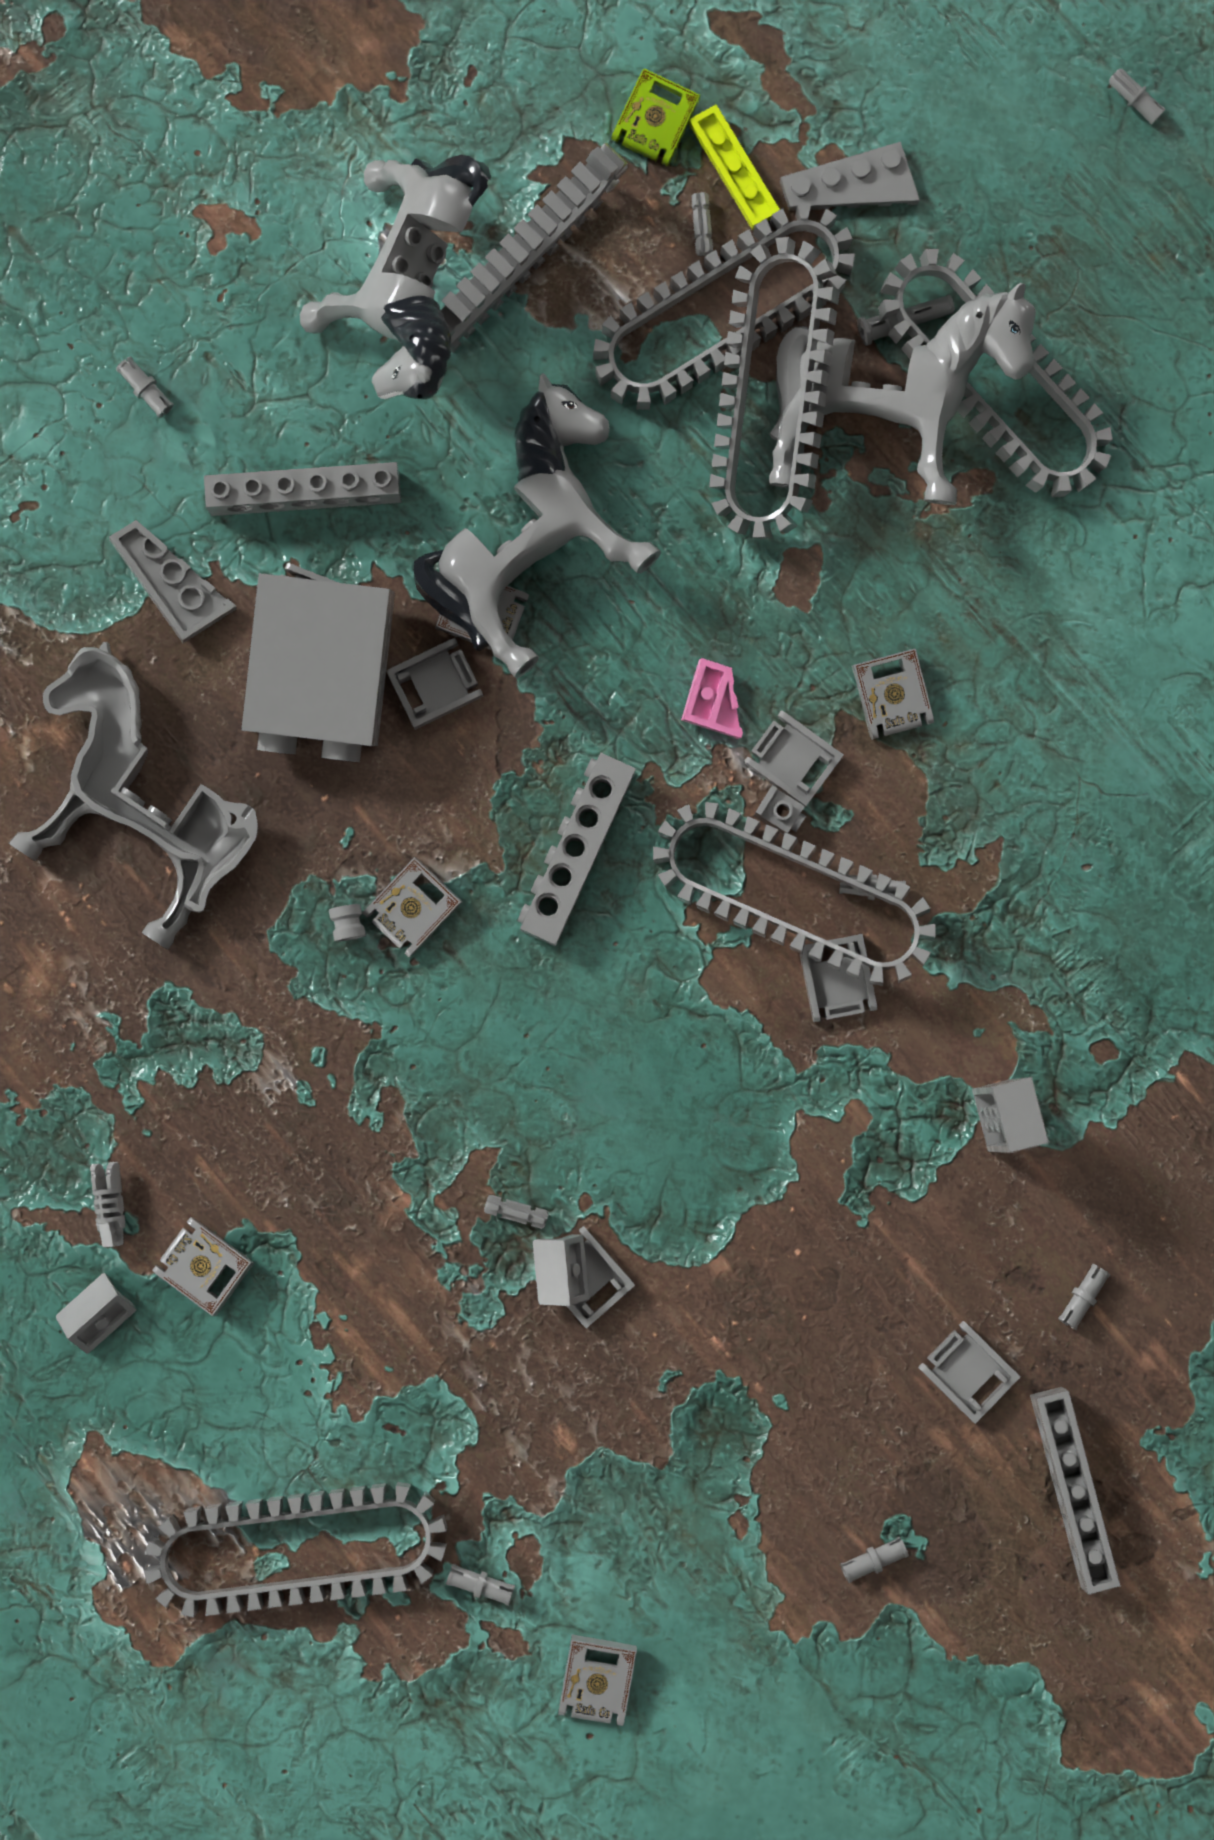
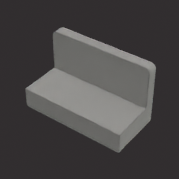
M572 1234L559 1239L534 1240L533 1252L538 1303L540 1305L571 1306L588 1300L589 1291L583 1234Z
M103 1273L56 1315V1319L67 1339L86 1354H89L136 1311V1308L130 1300L116 1290L110 1278Z

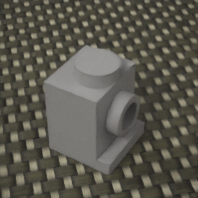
M772 785L756 810L754 817L769 826L779 829V832L784 835L790 829L797 832L806 817L801 813L805 806ZM779 806H786L789 811L788 815L785 817L779 816L777 808Z

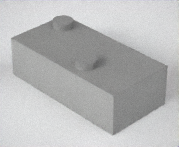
M1032 1077L1009 1079L972 1089L988 1152L1011 1153L1049 1143Z

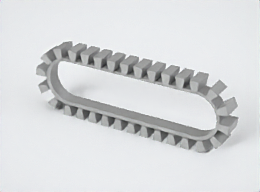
M604 143L601 148L597 147L591 151L586 159L587 164L585 166L579 162L571 170V173L574 175L571 180L565 176L556 185L560 191L555 194L551 190L542 199L546 205L542 209L536 205L528 213L531 220L527 223L522 219L513 228L517 234L512 237L508 233L499 242L503 248L499 252L493 248L485 256L488 263L483 266L479 262L470 271L474 277L470 281L464 277L456 285L460 290L456 295L450 291L441 300L445 306L440 311L444 314L445 321L449 327L451 334L450 349L452 353L462 345L459 339L462 336L468 339L476 331L473 325L476 322L482 325L490 317L487 311L490 308L496 311L504 303L500 298L504 294L509 298L518 289L514 284L518 280L523 284L532 275L528 270L532 266L537 270L545 262L542 256L545 253L551 256L559 248L556 242L559 239L565 242L573 234L570 228L573 225L578 228L586 220L584 214L590 208L595 211L603 203L600 199L601 195L605 191L609 193L614 190L620 182L619 178L626 172L628 163L608 143Z
M798 204L795 213L796 221L789 223L782 208L771 216L770 226L775 232L772 233L767 219H764L756 224L753 235L758 240L757 243H755L750 229L738 235L737 246L741 249V253L738 254L733 239L722 245L720 256L725 260V263H721L716 250L706 255L703 266L709 273H704L698 260L688 266L687 277L691 280V284H687L683 271L672 276L670 287L675 292L672 296L664 281L654 288L653 297L659 304L654 306L650 294L647 292L637 298V309L642 313L638 317L632 302L620 309V319L625 325L620 328L611 315L602 324V334L612 339L611 343L595 338L593 360L609 359L608 364L595 366V375L600 386L614 377L617 384L611 390V399L622 405L627 392L630 391L639 394L637 410H650L651 401L649 393L659 391L662 401L666 405L676 399L677 390L670 383L676 380L681 395L692 389L694 380L687 374L691 370L698 384L708 379L711 369L704 363L709 360L714 374L726 367L724 365L725 356L721 353L723 350L726 349V352L741 356L742 347L733 348L726 345L727 338L652 383H636L624 377L615 364L614 351L624 336L753 257L750 251L758 245L762 244L765 247H769L776 242L775 238H782L793 232L807 231L821 237L830 248L835 271L850 276L855 254H839L840 250L849 249L853 238L848 227L834 236L830 229L834 226L837 215L828 209H825L822 219L818 223L808 220L811 204ZM838 275L822 280L823 288L825 286L835 287L841 293L845 287L846 280ZM814 283L756 319L755 330H760L764 342L775 337L778 327L771 320L776 318L782 333L793 326L795 316L798 322L809 316L812 306L805 299L809 297L812 304ZM823 301L822 307L826 305L827 301ZM789 309H793L795 316L789 311ZM744 327L735 333L743 335ZM755 330L752 351L759 347L761 337Z
M789 237L775 238L778 255L772 257L767 247L762 244L758 245L750 253L761 264L754 273L740 265L735 276L739 281L750 284L748 294L733 290L732 304L737 307H747L746 315L731 310L729 324L736 328L744 327V334L741 335L728 331L726 344L733 348L742 347L741 356L726 352L724 365L729 368H739V375L735 376L723 372L721 386L728 389L737 388L736 397L721 393L719 402L720 407L725 409L734 408V415L730 417L718 413L717 427L732 429L731 438L715 434L714 443L716 448L729 449V456L726 458L713 454L712 459L713 468L719 470L727 469L726 478L711 474L709 488L716 490L725 489L727 499L712 503L716 514L723 517L732 511L737 514L727 527L739 534L746 535L749 524L753 521L755 522L753 537L758 539L773 538L771 522L776 521L780 532L788 533L798 525L787 515L794 506L798 510L808 513L813 500L798 497L799 485L815 489L816 475L810 473L801 474L802 464L817 469L819 459L817 454L804 453V445L807 444L820 448L821 434L816 432L806 433L807 424L822 428L824 414L817 411L809 412V406L811 403L825 407L827 396L822 391L811 392L812 382L828 387L829 380L828 372L824 370L814 371L815 362L827 366L831 365L832 353L826 349L817 350V343L821 342L833 346L835 333L828 328L819 329L820 321L836 325L837 311L832 308H822V303L827 301L838 305L840 291L835 287L823 288L822 280L837 276L833 264L824 259L814 267L812 263L821 251L804 240L798 256L794 255L796 242ZM784 262H796L804 265L810 272L814 283V294L789 492L785 502L776 512L765 517H754L746 513L739 505L735 494V484L759 289L763 278L773 267Z
M925 249L920 256L921 267L917 268L912 254H909L900 260L895 267V270L904 278V281L890 272L881 288L880 293L895 296V299H884L878 307L880 320L896 315L899 323L893 326L887 335L896 344L905 332L910 335L912 339L907 341L901 349L909 359L915 346L926 345L930 341L908 317L904 309L903 293L910 281L921 276L941 278L955 290L965 303L975 300L985 293L995 294L986 284L976 296L971 289L982 278L972 269L964 281H962L955 272L965 260L954 253L947 261L946 266L943 267L936 265L939 249ZM1031 334L1030 340L1032 343L1036 338ZM1040 343L1033 351L1034 365L1029 373L1084 434L1086 455L1082 464L1077 469L1069 472H1057L1044 466L968 382L964 395L966 399L961 401L957 412L963 418L967 416L973 407L980 412L968 424L978 433L987 422L990 423L993 429L988 431L982 439L990 448L1000 437L1007 442L996 452L1003 462L1007 461L1014 452L1020 456V459L1015 461L1009 469L1018 478L1028 466L1035 475L1025 485L1026 487L1037 493L1044 487L1047 479L1054 481L1051 497H1064L1072 491L1069 479H1073L1078 492L1097 479L1086 468L1087 466L1097 473H1100L1107 467L1111 455L1096 452V447L1106 446L1113 438L1111 427L1095 433L1091 422L1103 414L1095 403L1084 414L1078 409L1090 398L1081 388L1071 399L1065 395V392L1076 384L1068 373L1057 385L1051 379L1063 369L1055 359L1044 370L1038 365L1049 354Z
M705 802L706 818L693 819L692 811L688 804L677 810L685 823L676 831L667 821H664L658 830L659 836L671 840L669 849L653 846V860L655 864L670 862L672 869L658 874L667 890L679 879L684 884V887L677 897L686 904H692L694 892L698 891L702 893V896L696 903L697 908L710 914L714 898L721 902L714 912L715 916L728 922L731 908L734 907L740 910L733 920L734 925L747 930L749 918L752 915L759 918L752 928L753 933L765 938L768 924L771 923L777 926V929L771 936V941L784 946L787 931L796 934V937L789 946L791 950L803 954L806 939L812 941L815 945L808 953V956L820 963L825 948L834 951L827 962L829 967L840 971L843 956L853 959L846 970V974L859 979L862 964L874 968L869 984L883 986V970L895 968L898 983H901L912 976L904 964L910 957L924 967L931 955V952L917 947L919 938L935 941V924L919 927L917 917L929 913L931 908L923 897L912 908L903 902L910 892L911 887L898 882L895 896L893 897L884 893L891 884L892 878L879 873L876 888H872L866 885V883L872 876L873 870L860 865L857 880L849 878L847 876L854 867V862L841 857L838 872L829 869V866L835 859L834 853L822 849L819 864L810 861L816 852L815 845L803 841L799 856L791 852L798 843L797 837L784 833L780 848L773 844L779 836V829L766 824L763 839L757 838L754 835L761 827L760 821L747 816L744 831H741L736 827L742 820V815L730 808L728 809L725 823L716 820L720 809L718 803ZM710 826L718 828L899 907L912 921L914 927L913 943L901 958L894 961L876 962L688 880L680 873L676 866L675 851L677 844L688 831L696 827Z
M397 1482L396 1498L385 1499L386 1483L372 1485L370 1490L374 1501L365 1502L366 1486L352 1487L350 1490L352 1504H344L345 1488L334 1489L329 1493L332 1506L324 1507L325 1491L311 1492L308 1498L312 1509L304 1510V1493L290 1495L287 1500L291 1511L283 1512L284 1496L270 1497L267 1501L270 1514L262 1515L263 1498L253 1499L246 1503L249 1513L248 1517H241L243 1501L229 1502L225 1506L229 1519L221 1520L222 1503L208 1505L204 1509L207 1522H200L202 1506L189 1507L184 1511L187 1522L186 1526L180 1528L175 1516L171 1515L158 1527L170 1537L166 1543L154 1536L148 1541L144 1555L161 1557L160 1565L148 1566L144 1570L147 1584L163 1578L168 1586L155 1598L165 1608L172 1601L175 1594L185 1598L186 1601L180 1615L195 1617L198 1613V1600L207 1599L206 1616L220 1614L224 1609L220 1597H228L227 1613L240 1612L244 1607L241 1597L244 1594H249L247 1611L262 1609L265 1603L261 1592L270 1591L268 1608L282 1607L285 1602L282 1592L284 1589H290L289 1606L303 1604L306 1599L303 1587L311 1586L310 1603L322 1602L326 1598L324 1584H332L331 1600L345 1599L347 1592L344 1582L353 1581L351 1598L362 1597L368 1591L364 1579L374 1578L372 1595L386 1594L388 1586L385 1577L394 1576L393 1593L407 1591L409 1586L406 1573L414 1570L421 1584L433 1575L434 1570L423 1560L428 1554L442 1562L447 1543L431 1542L432 1533L446 1532L448 1527L444 1514L429 1521L424 1513L435 1504L436 1500L426 1491L417 1505L406 1500L411 1484ZM391 1506L403 1507L412 1511L421 1520L426 1533V1543L422 1553L412 1563L405 1566L198 1592L182 1587L173 1578L168 1565L169 1551L173 1542L187 1532Z

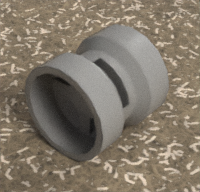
M360 904L344 905L329 909L330 919L335 925L333 931L334 942L354 940L366 936L365 927L360 923V916L362 915Z

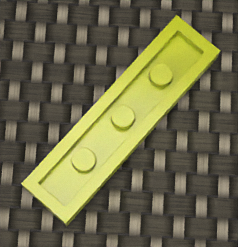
M714 105L689 119L690 128L751 229L754 230L755 225L764 219L770 221L772 214L780 209L718 106Z

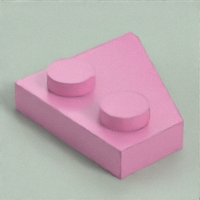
M703 658L699 659L681 718L682 721L736 739L742 738V727L740 728L737 714V696L733 690L734 678L732 668Z

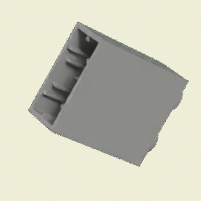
M259 573L242 721V731L259 732L257 750L296 754L297 739L301 737L323 740L321 758L360 762L362 745L378 746L395 592L386 588Z

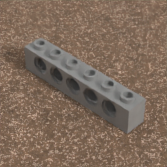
M397 462L204 475L206 508L211 516L401 503L400 474Z
M601 752L597 760L591 758L584 773V776L589 777L584 789L577 788L571 805L575 806L571 818L564 817L557 834L562 835L558 847L552 845L545 858L544 863L549 865L544 877L538 874L531 892L536 895L531 906L525 904L517 921L522 923L520 927L522 932L556 947L632 781L636 768ZM602 782L609 785L611 793L608 797L598 798L593 794L592 789L597 783ZM587 811L593 812L598 818L596 825L590 828L584 827L579 821L581 814ZM574 840L580 841L585 848L583 854L578 857L570 856L566 852V846L569 842ZM556 871H568L571 875L569 884L566 886L556 885L552 880L553 874ZM553 899L558 905L556 913L550 916L542 914L539 910V905L543 900Z
M1058 1387L1031 1394L1030 1398L1080 1587L1087 1594L1119 1587L1120 1583L1069 1391L1063 1387Z

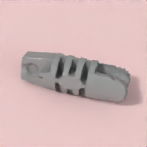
M119 1162L108 1163L106 1169L107 1176H105L104 1168L101 1164L90 1165L92 1191L93 1195H95L94 1210L97 1215L95 1220L97 1230L100 1231L102 1247L120 1246L124 1243L123 1228H125V1215H123L124 1204L123 1196H121L122 1185Z

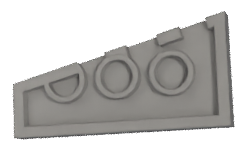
M901 141L780 178V184L789 211H796L798 204H811L810 210L830 209V207L834 206L859 208L860 205L878 204V207L891 206L896 203L918 205L920 201Z
M137 520L109 537L114 548L182 643H185L236 610L235 604L228 598L225 599L215 590L214 586L197 575L185 561L175 556L164 543Z

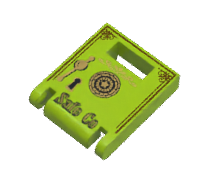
M643 68L612 133L611 140L618 142L622 132L625 131L627 133L622 146L657 162L663 149L666 153L662 164L668 167L687 129L689 119L692 118L697 108L700 94ZM655 85L682 97L679 104L676 105L653 94Z

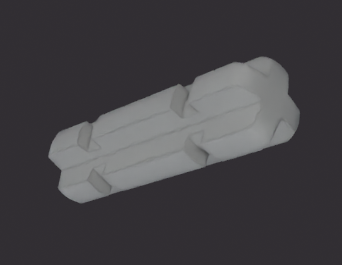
M701 192L694 193L691 200L692 209L694 210V236L697 239L695 240L696 254L698 256H706L713 252V241L711 239L710 210L708 209L709 195Z
M488 1196L484 1212L497 1216V1213L502 1214L501 1218L527 1224L528 1221L532 1223L531 1226L541 1229L545 1227L548 1218L547 1210L537 1207L536 1210H533L527 1204L506 1199V1202L501 1201L502 1197Z

